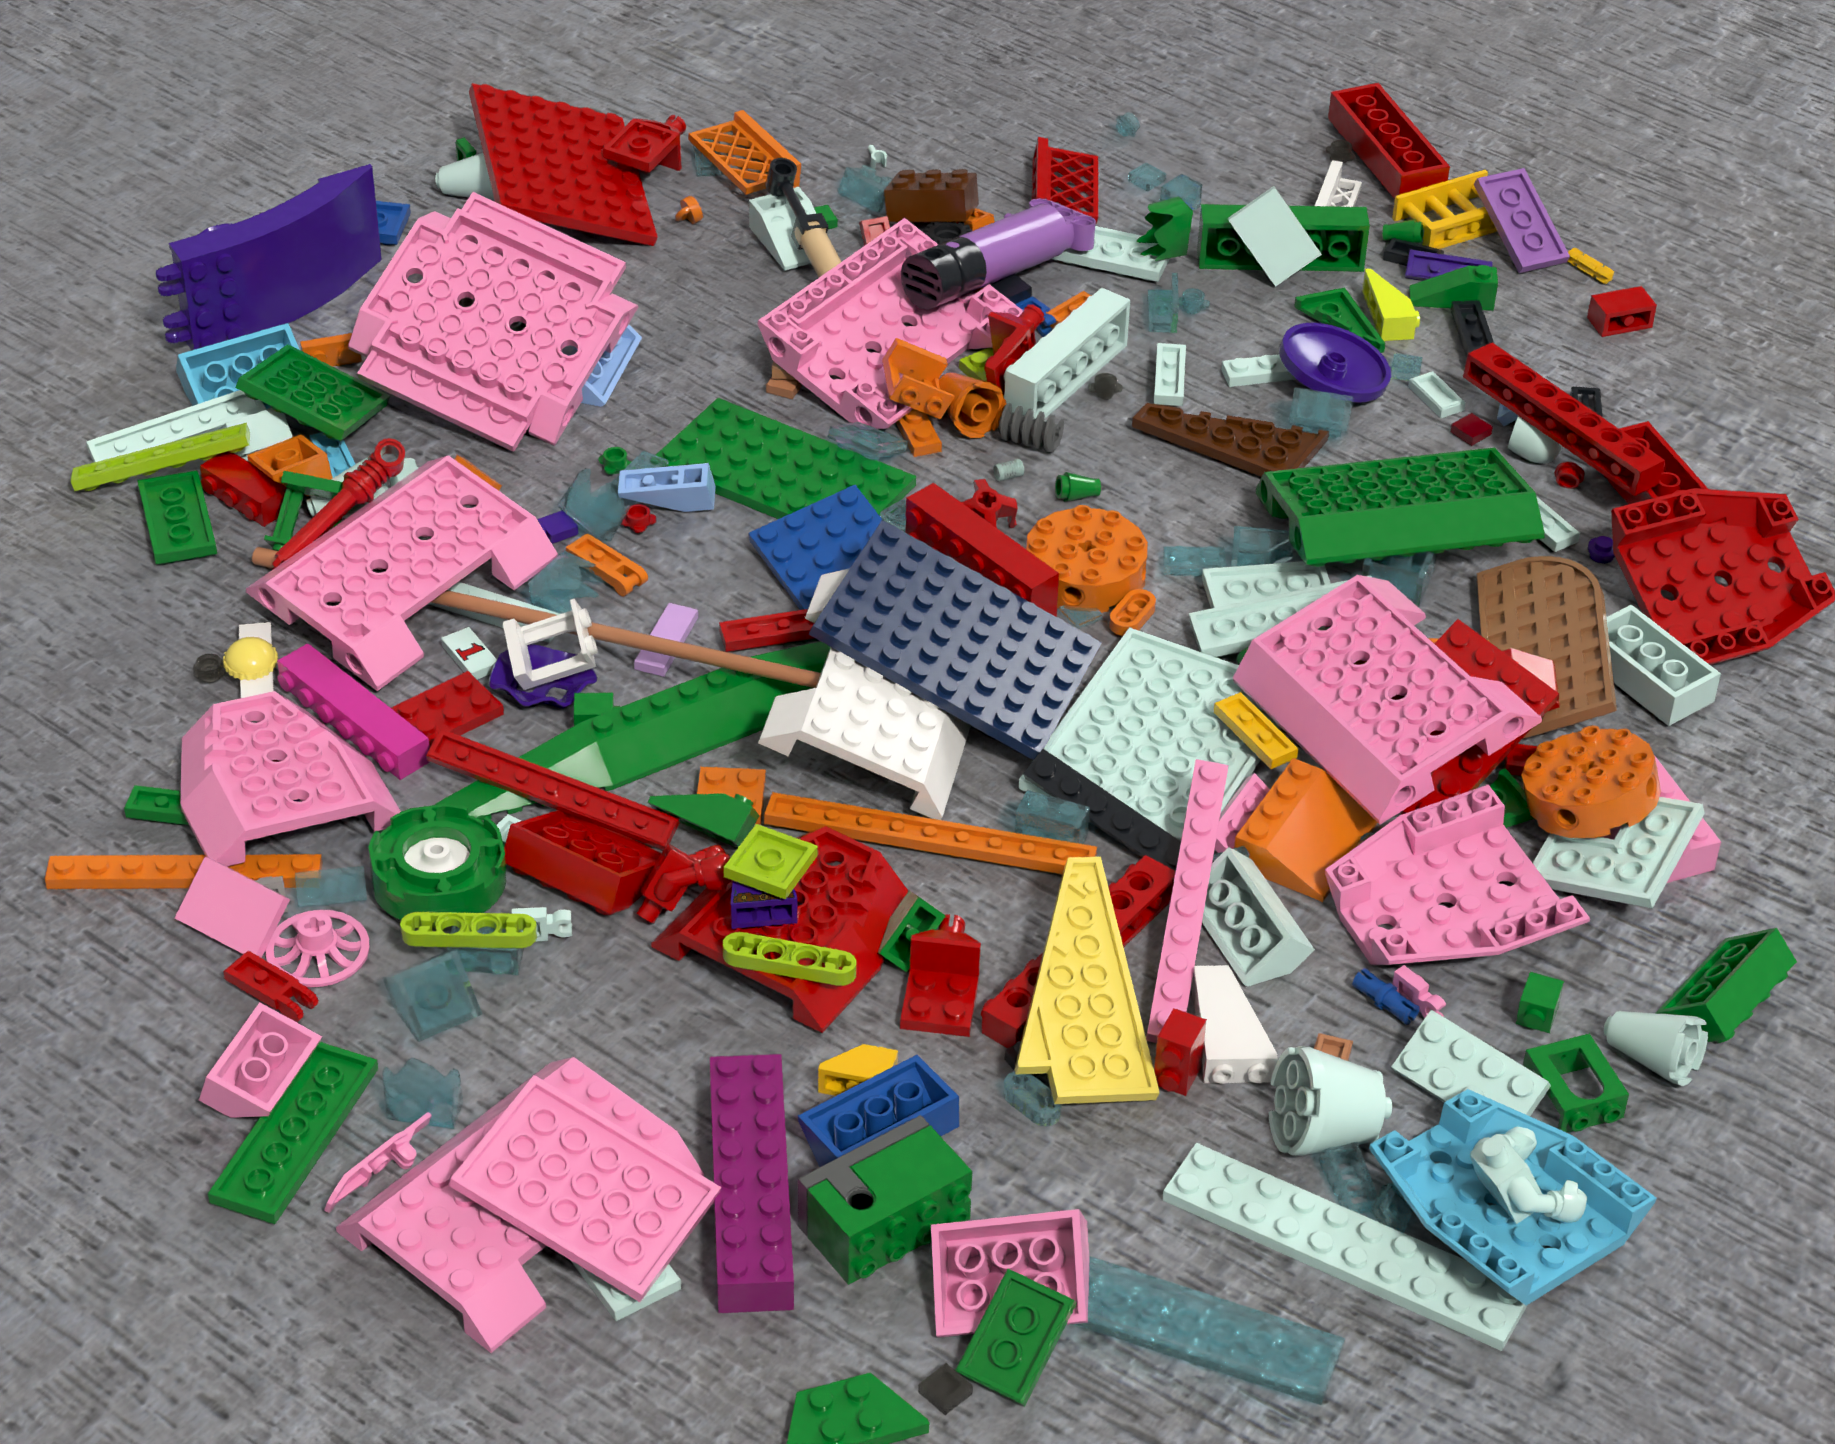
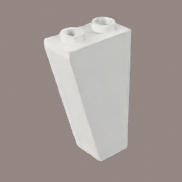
M1229 965L1194 966L1192 981L1194 1012L1196 1016L1207 1019L1202 1058L1204 1083L1271 1082L1278 1060L1277 1052Z

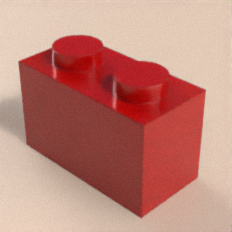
M1642 286L1591 295L1587 319L1601 337L1653 327L1657 304Z
M1173 1008L1157 1036L1154 1072L1158 1087L1184 1096L1187 1095L1202 1067L1207 1019Z

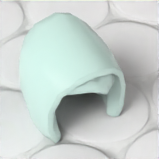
M1519 416L1508 443V449L1534 463L1547 464L1552 462L1562 451L1560 444Z

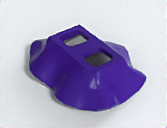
M527 645L532 670L576 656L573 653L554 650L540 645ZM508 650L499 655L489 678L491 688L505 691L523 706L543 703L563 709L574 702V693H580L583 688L597 682V675L594 669L591 668L536 686L532 692L517 690L519 683L514 678ZM553 687L567 690L564 697L560 700L551 696L546 697V695Z

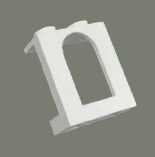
M575 599L570 600L572 611L520 627L514 618L502 622L513 675L523 690L596 667L594 654H597L598 650L592 635L589 636L587 628L592 626L587 609H581ZM567 632H577L581 647L578 655L532 670L527 645Z

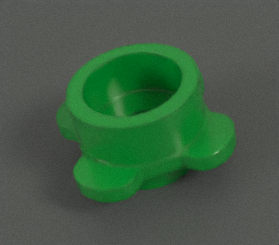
M620 447L606 449L598 459L599 463L604 465V472L607 474H619L622 470H630L632 468V462L627 460L626 450Z

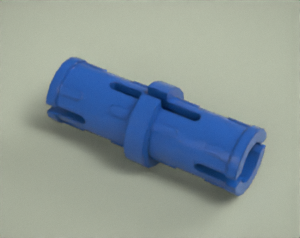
M1363 968L1361 973L1358 972L1354 977L1353 987L1375 1001L1374 1005L1381 1010L1383 1008L1406 1025L1410 1024L1411 1020H1415L1420 1010L1419 1006L1397 992L1396 986L1391 983L1386 984L1366 968Z

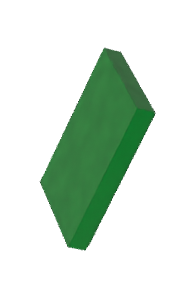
M1007 1269L955 1370L956 1373L1025 1407L1077 1305L1076 1301Z

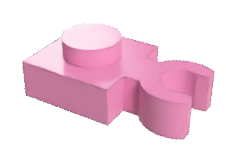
M1405 965L1394 971L1392 984L1397 987L1398 990L1396 991L1412 1003L1418 1005L1420 1008L1419 1012L1422 1013L1424 1018L1430 1010L1444 1017L1439 1010L1446 1006V1002L1440 996L1432 995L1428 992L1429 984L1421 976L1415 974Z

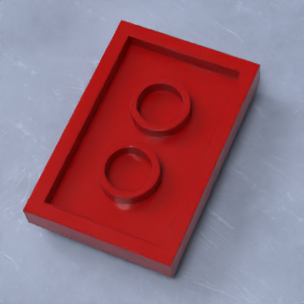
M469 671L391 707L392 710L429 738V747H431L440 729L461 736L504 715L503 704Z

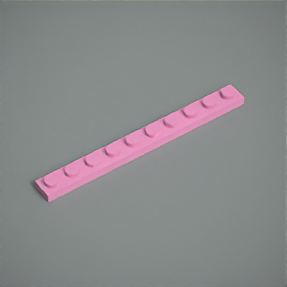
M1199 759L1195 761L1146 1040L1149 1042L1157 1043V1036L1173 1008L1187 1012L1229 765Z

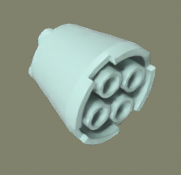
M1305 1046L1288 1047L1276 1063L1271 1079V1085L1277 1087L1274 1097L1275 1111H1270L1268 1114L1271 1134L1280 1152L1289 1153L1294 1156H1305L1365 1143H1373L1378 1140L1384 1119H1388L1392 1113V1100L1385 1095L1383 1076L1380 1071L1371 1070Z

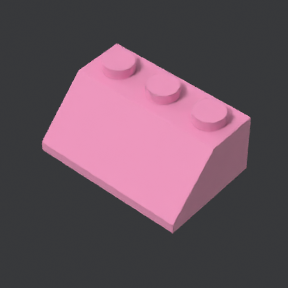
M259 1002L206 1076L199 1101L230 1118L269 1116L321 1041L322 1036Z

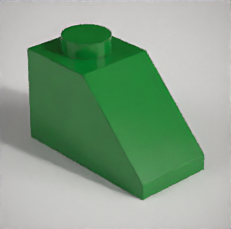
M909 890L888 921L878 953L907 972L910 968L912 935L931 929L936 930L946 915Z

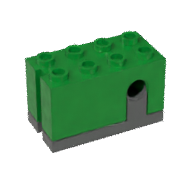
M919 1115L799 1178L798 1227L808 1236V1239L849 1285L861 1278L869 1277L875 1270L890 1262L902 1259L910 1251L922 1245L930 1244L932 1242L931 1225L970 1220L971 1199L968 1196L970 1191H972L973 1171L932 1126H929V1123Z

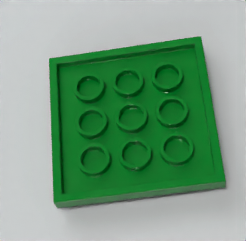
M289 344L239 377L235 387L243 391L247 397L270 405L274 411L286 413L296 418L300 424L312 426L322 431L326 437L340 441L385 408L390 398V395Z

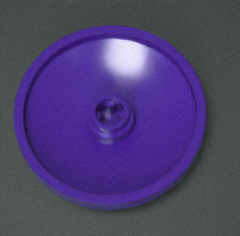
M1301 323L1286 331L1279 347V355L1286 369L1305 386L1330 398L1347 402H1369L1381 397L1391 380L1390 366L1379 350L1360 336L1340 327L1323 323Z

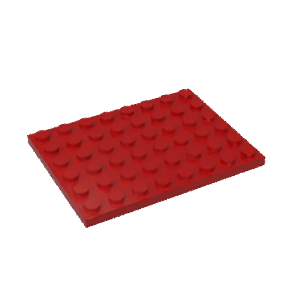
M471 84L469 96L496 203L535 221L646 245H655L658 236L638 169L603 157V147L625 127L622 117L614 113L596 112L588 107L570 106L561 101H548L539 96H526L513 90L504 91L487 84Z

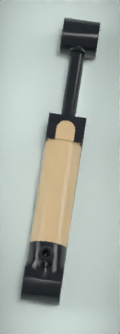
M776 158L771 161L765 187L772 195L786 197L796 216L791 238L798 250L804 249L819 278L841 263L827 235L829 226L822 213L807 215L793 189L797 172L796 164L786 158Z

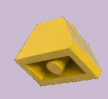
M862 1044L820 1063L818 1068V1093L837 1096L898 1064V1050Z

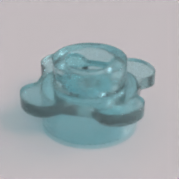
M1194 288L1185 290L1182 297L1176 300V304L1182 306L1189 314H1196L1201 309H1207L1210 306V302L1205 300L1204 292Z

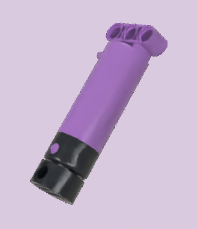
M1033 199L1029 202V209L1016 214L1007 213L1004 219L907 257L901 269L903 289L913 304L921 309H932L985 287L988 284L1059 256L1068 248L1077 251L1093 249L1096 220L1053 201Z

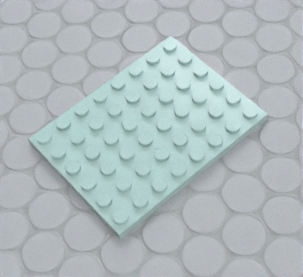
M1129 627L1052 733L1044 749L1181 841L1196 759L1229 765L1221 812L1261 760L1214 714V703L1241 692L1279 730H1281V727L1233 681V676L1239 665ZM1024 775L1020 777L1019 789L1064 805L1025 779Z

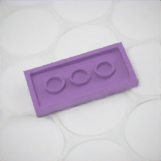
M1524 168L1477 178L1474 186L1519 273L1558 265L1568 261L1570 255Z

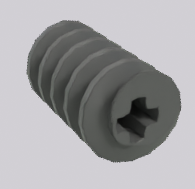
M1007 403L1000 417L999 433L1005 441L1012 439L1017 444L1023 441L1025 446H1032L1034 444L1036 449H1043L1045 447L1047 452H1054L1062 439L1064 419L1055 424L1056 417L1051 414L1048 420L1044 421L1045 414L1042 411L1034 418L1033 409H1028L1024 416L1022 406H1018L1013 413L1012 404Z

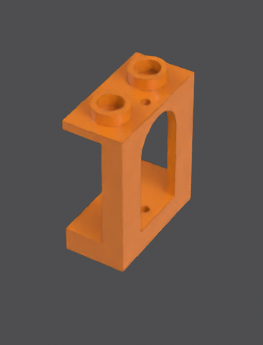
M895 338L882 359L889 399L941 419L955 398L953 394L941 390L939 385V377L948 365L947 359Z

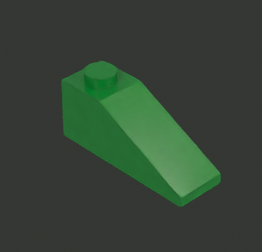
M1487 265L1466 266L1409 286V299H1411L1415 307L1451 308L1452 301L1479 300L1483 310L1494 311L1498 288L1497 267H1489Z
M724 793L650 796L648 800L653 809L679 818L680 823L738 849L753 829L759 817L752 806L753 802L739 794H736L734 798Z

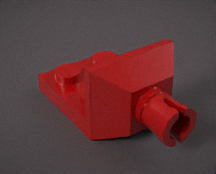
M675 115L669 116L665 123L633 118L603 147V157L649 173L658 164L680 171L682 169L680 135L686 131V124L679 116L675 119Z
M1028 304L1019 317L1002 312H990L988 315L994 355L987 359L984 370L987 382L999 387L1003 392V396L1005 394L1004 373L1007 367L1013 365L1026 351H1029L1036 345L1035 330L1045 320L1043 318L1044 313L1035 305Z
M946 914L938 926V930L931 929L912 935L910 972L900 1018V1029L970 1037L979 985L981 943L964 933L966 924L960 916L954 915L953 925L950 927V914Z

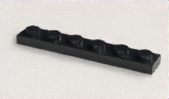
M1045 749L1041 750L1023 773L1025 779L1141 858L1147 855L1176 871L1181 844L1180 840Z

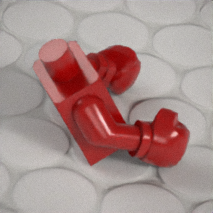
M667 843L641 887L640 891L646 898L637 914L654 924L663 908L671 912L674 910L687 887L691 884L706 885L709 890L713 891L725 890L727 884L733 881L724 877V866L729 861L730 856L726 854L720 845H712L688 855Z

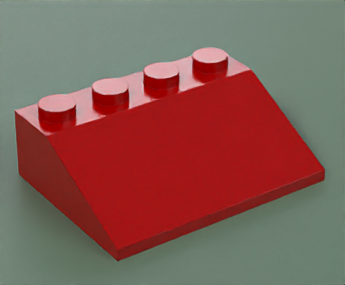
M558 810L511 824L504 847L505 863L512 866L514 872L521 875H530L540 880L541 885L548 888H557L567 893L568 898L574 901L586 902L594 906L597 912L604 915H613L616 912L625 910L642 896L641 887L661 855V852L627 836Z

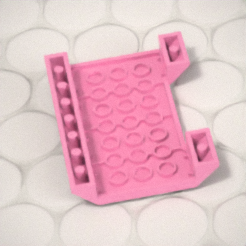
M575 1057L551 1062L535 1074L538 1078L704 1177L703 1171L674 1128ZM530 1079L336 1227V1232L360 1251H363L372 1243L463 1313L465 1333L490 1353L546 1309L545 1301L522 1265L547 1245L451 1188L449 1185L454 1173Z

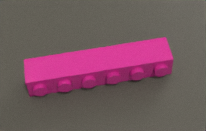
M307 643L277 660L279 671L277 679L282 689L286 692H291L299 699L303 706L309 707L316 712L324 723L332 725L344 739H349L357 745L364 755H369L377 761L384 771L392 773L401 780L430 763L426 757L430 749L427 736Z

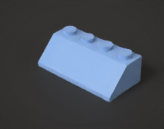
M629 324L611 353L604 351L582 387L583 400L581 403L600 407L606 404L642 339ZM566 346L562 349V353L568 356L574 355L578 351L574 346Z

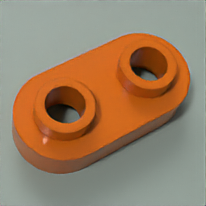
M1135 589L1128 592L1110 613L1109 627L1111 631L1120 636H1123L1129 627L1139 631L1155 612L1156 598L1154 594L1144 589Z

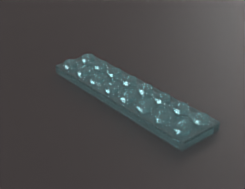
M1089 1256L1088 1323L1075 1324L1319 1405L1323 1403L1345 1342L1343 1337Z

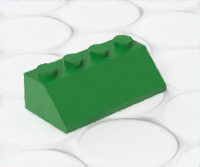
M1777 928L1725 938L1658 1009L1656 1014L1685 1015L1701 1018L1707 1024L1701 1025L1702 1031L1708 1032L1707 1042L1716 1041L1717 1043H1723L1735 1035L1734 1030L1740 1023L1748 1020L1753 1015L1752 1010L1759 1003L1770 997V991L1776 984L1788 977L1787 972L1797 961Z

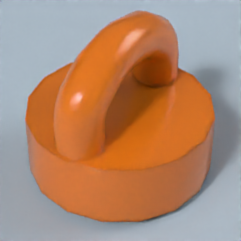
M688 196L680 200L682 209L675 215L676 221L688 219L692 224H695L702 220L703 212L694 197Z

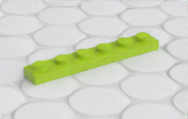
M246 422L75 467L72 471L71 484L74 491L82 489L90 491L98 488L101 484L112 481L113 483L124 482L131 476L139 474L144 476L151 475L159 469L170 466L178 468L192 460H209L217 454L227 451L230 453L239 452L246 446H249L250 430Z

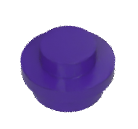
M1607 536L1591 539L1588 543L1590 558L1602 564L1611 562L1615 557L1613 554V540Z

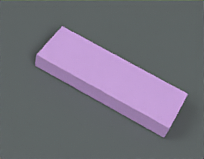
M668 603L650 635L684 643L698 619V610ZM641 650L634 661V669L664 677L675 657Z

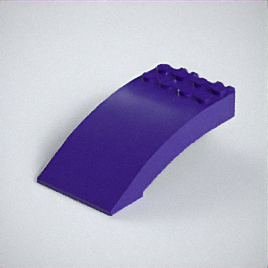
M371 164L319 178L317 184L301 194L251 218L169 243L173 264L158 268L155 272L158 281H164L158 285L159 294L163 297L178 294L180 311L163 317L164 327L170 329L165 334L166 341L174 344L185 341L191 350L293 322L344 293L379 263L382 258L373 168Z

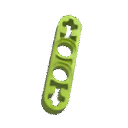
M413 912L404 916L400 922L402 940L409 946L526 948L535 943L537 939L536 921L527 914ZM449 926L460 928L458 932L452 934L442 931ZM482 927H492L495 929L490 934L477 932Z
M744 932L731 933L723 940V958L726 963L734 967L837 986L848 985L856 978V959L851 953ZM777 952L782 956L771 960L765 958L764 954ZM803 958H810L815 963L803 966L798 961Z

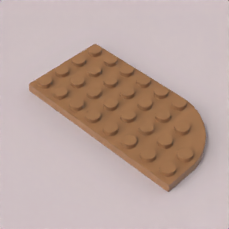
M1538 556L1519 559L1477 573L1481 636L1489 640L1490 643L1501 651L1513 648L1553 660L1555 664L1560 708L1548 711L1542 717V722L1533 727L1523 739L1617 711L1604 594L1597 578L1589 569L1569 559Z

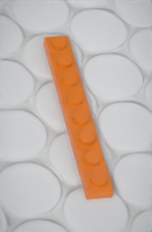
M321 854L245 855V862L230 865L228 868L252 880L272 876V878L283 876L285 888H319L323 862ZM50 856L45 883L47 889L190 888L206 856Z

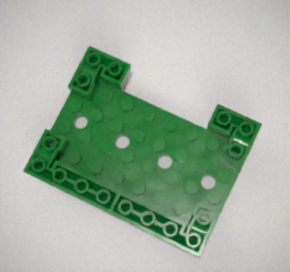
M1495 447L1264 472L1256 487L1257 497L1272 517L1279 519L1289 518L1290 543L1305 564L1314 567L1338 561L1341 563H1353L1356 559L1365 558L1381 560L1386 556L1392 555L1409 557L1415 555V553L1427 551L1430 553H1442L1445 549L1454 548L1471 550L1475 546L1481 545L1499 547L1508 542L1531 543L1535 539L1545 538L1535 491Z

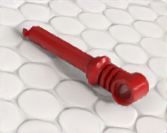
M391 438L383 439L378 442L375 451L367 458L368 460L363 461L362 465L357 467V470L345 473L342 490L275 554L276 559L272 563L273 569L328 532L354 505L364 504L365 502L371 503L374 500L376 489L379 490L382 484L384 485L387 482V479L395 477L403 470L405 449L401 442ZM385 454H393L397 460L386 462L381 457Z

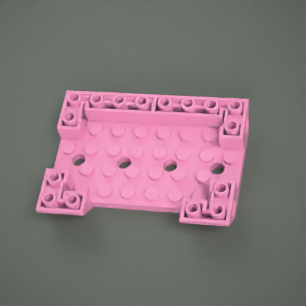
M905 218L758 320V327L772 360L858 430L887 429L913 410L911 407L889 399L882 359L895 338L945 357L947 363H950L967 349L992 348L988 319L990 312L1010 313L1017 317L1023 312L1022 309L990 284L977 293L970 292L929 310L921 309L913 304L905 294L901 283L902 264L907 257L939 244ZM903 323H910L913 326H905ZM866 349H874L877 352L870 353ZM830 375L838 376L841 379L834 380L830 377Z
M447 455L428 461L376 497L371 503L366 504L247 587L246 593L289 625L302 618L332 641L333 658L376 691H379L424 657L422 649L404 622L406 619L490 558H492V575L511 589L516 590L558 559V553L535 516ZM463 505H476V507L465 508ZM420 536H421V537H432V538L429 539V540H420V539H418V537H420ZM373 569H379V570H381V569H386V571H384V572H382V573H376V572H373L372 570H373ZM327 602H340L336 606L326 605Z
M1356 575L1253 639L1233 676V681L1381 825L1434 791L1431 777L1432 771L1475 744L1489 756L1541 723L1542 718L1504 683L1469 676L1414 626L1424 620L1426 615L1387 580ZM1322 626L1330 627L1324 631L1318 630ZM1358 660L1367 661L1361 665L1354 664ZM1395 695L1405 696L1399 700L1391 699ZM1435 730L1445 731L1444 733L1438 736L1430 735V733Z

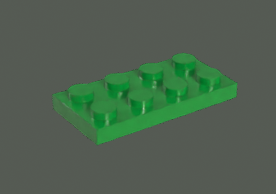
M198 470L137 480L156 564L172 563L179 560L217 554L216 542Z

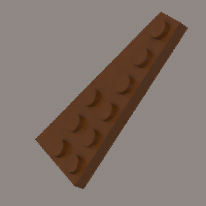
M1146 403L1132 418L1133 428L1261 477L1264 472L1305 468L1328 441L1329 431L1319 429L1318 434L1302 432L1303 427L1292 425L1291 429L1276 428L1273 422L1227 415L1226 420L1212 418L1210 412L1200 411L1199 415L1184 413L1181 408Z

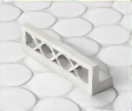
M1332 160L1315 206H1336V203L1343 202L1345 205L1341 207H1354L1362 182L1341 178L1343 162ZM1339 188L1349 189L1351 191L1343 193Z

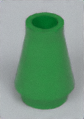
M1416 219L1393 224H1384L1383 241H1390L1391 238L1422 244L1423 222H1416Z
M1068 472L1056 477L1055 494L1058 499H1063L1064 502L1099 496L1101 493V481L1099 478H1089Z

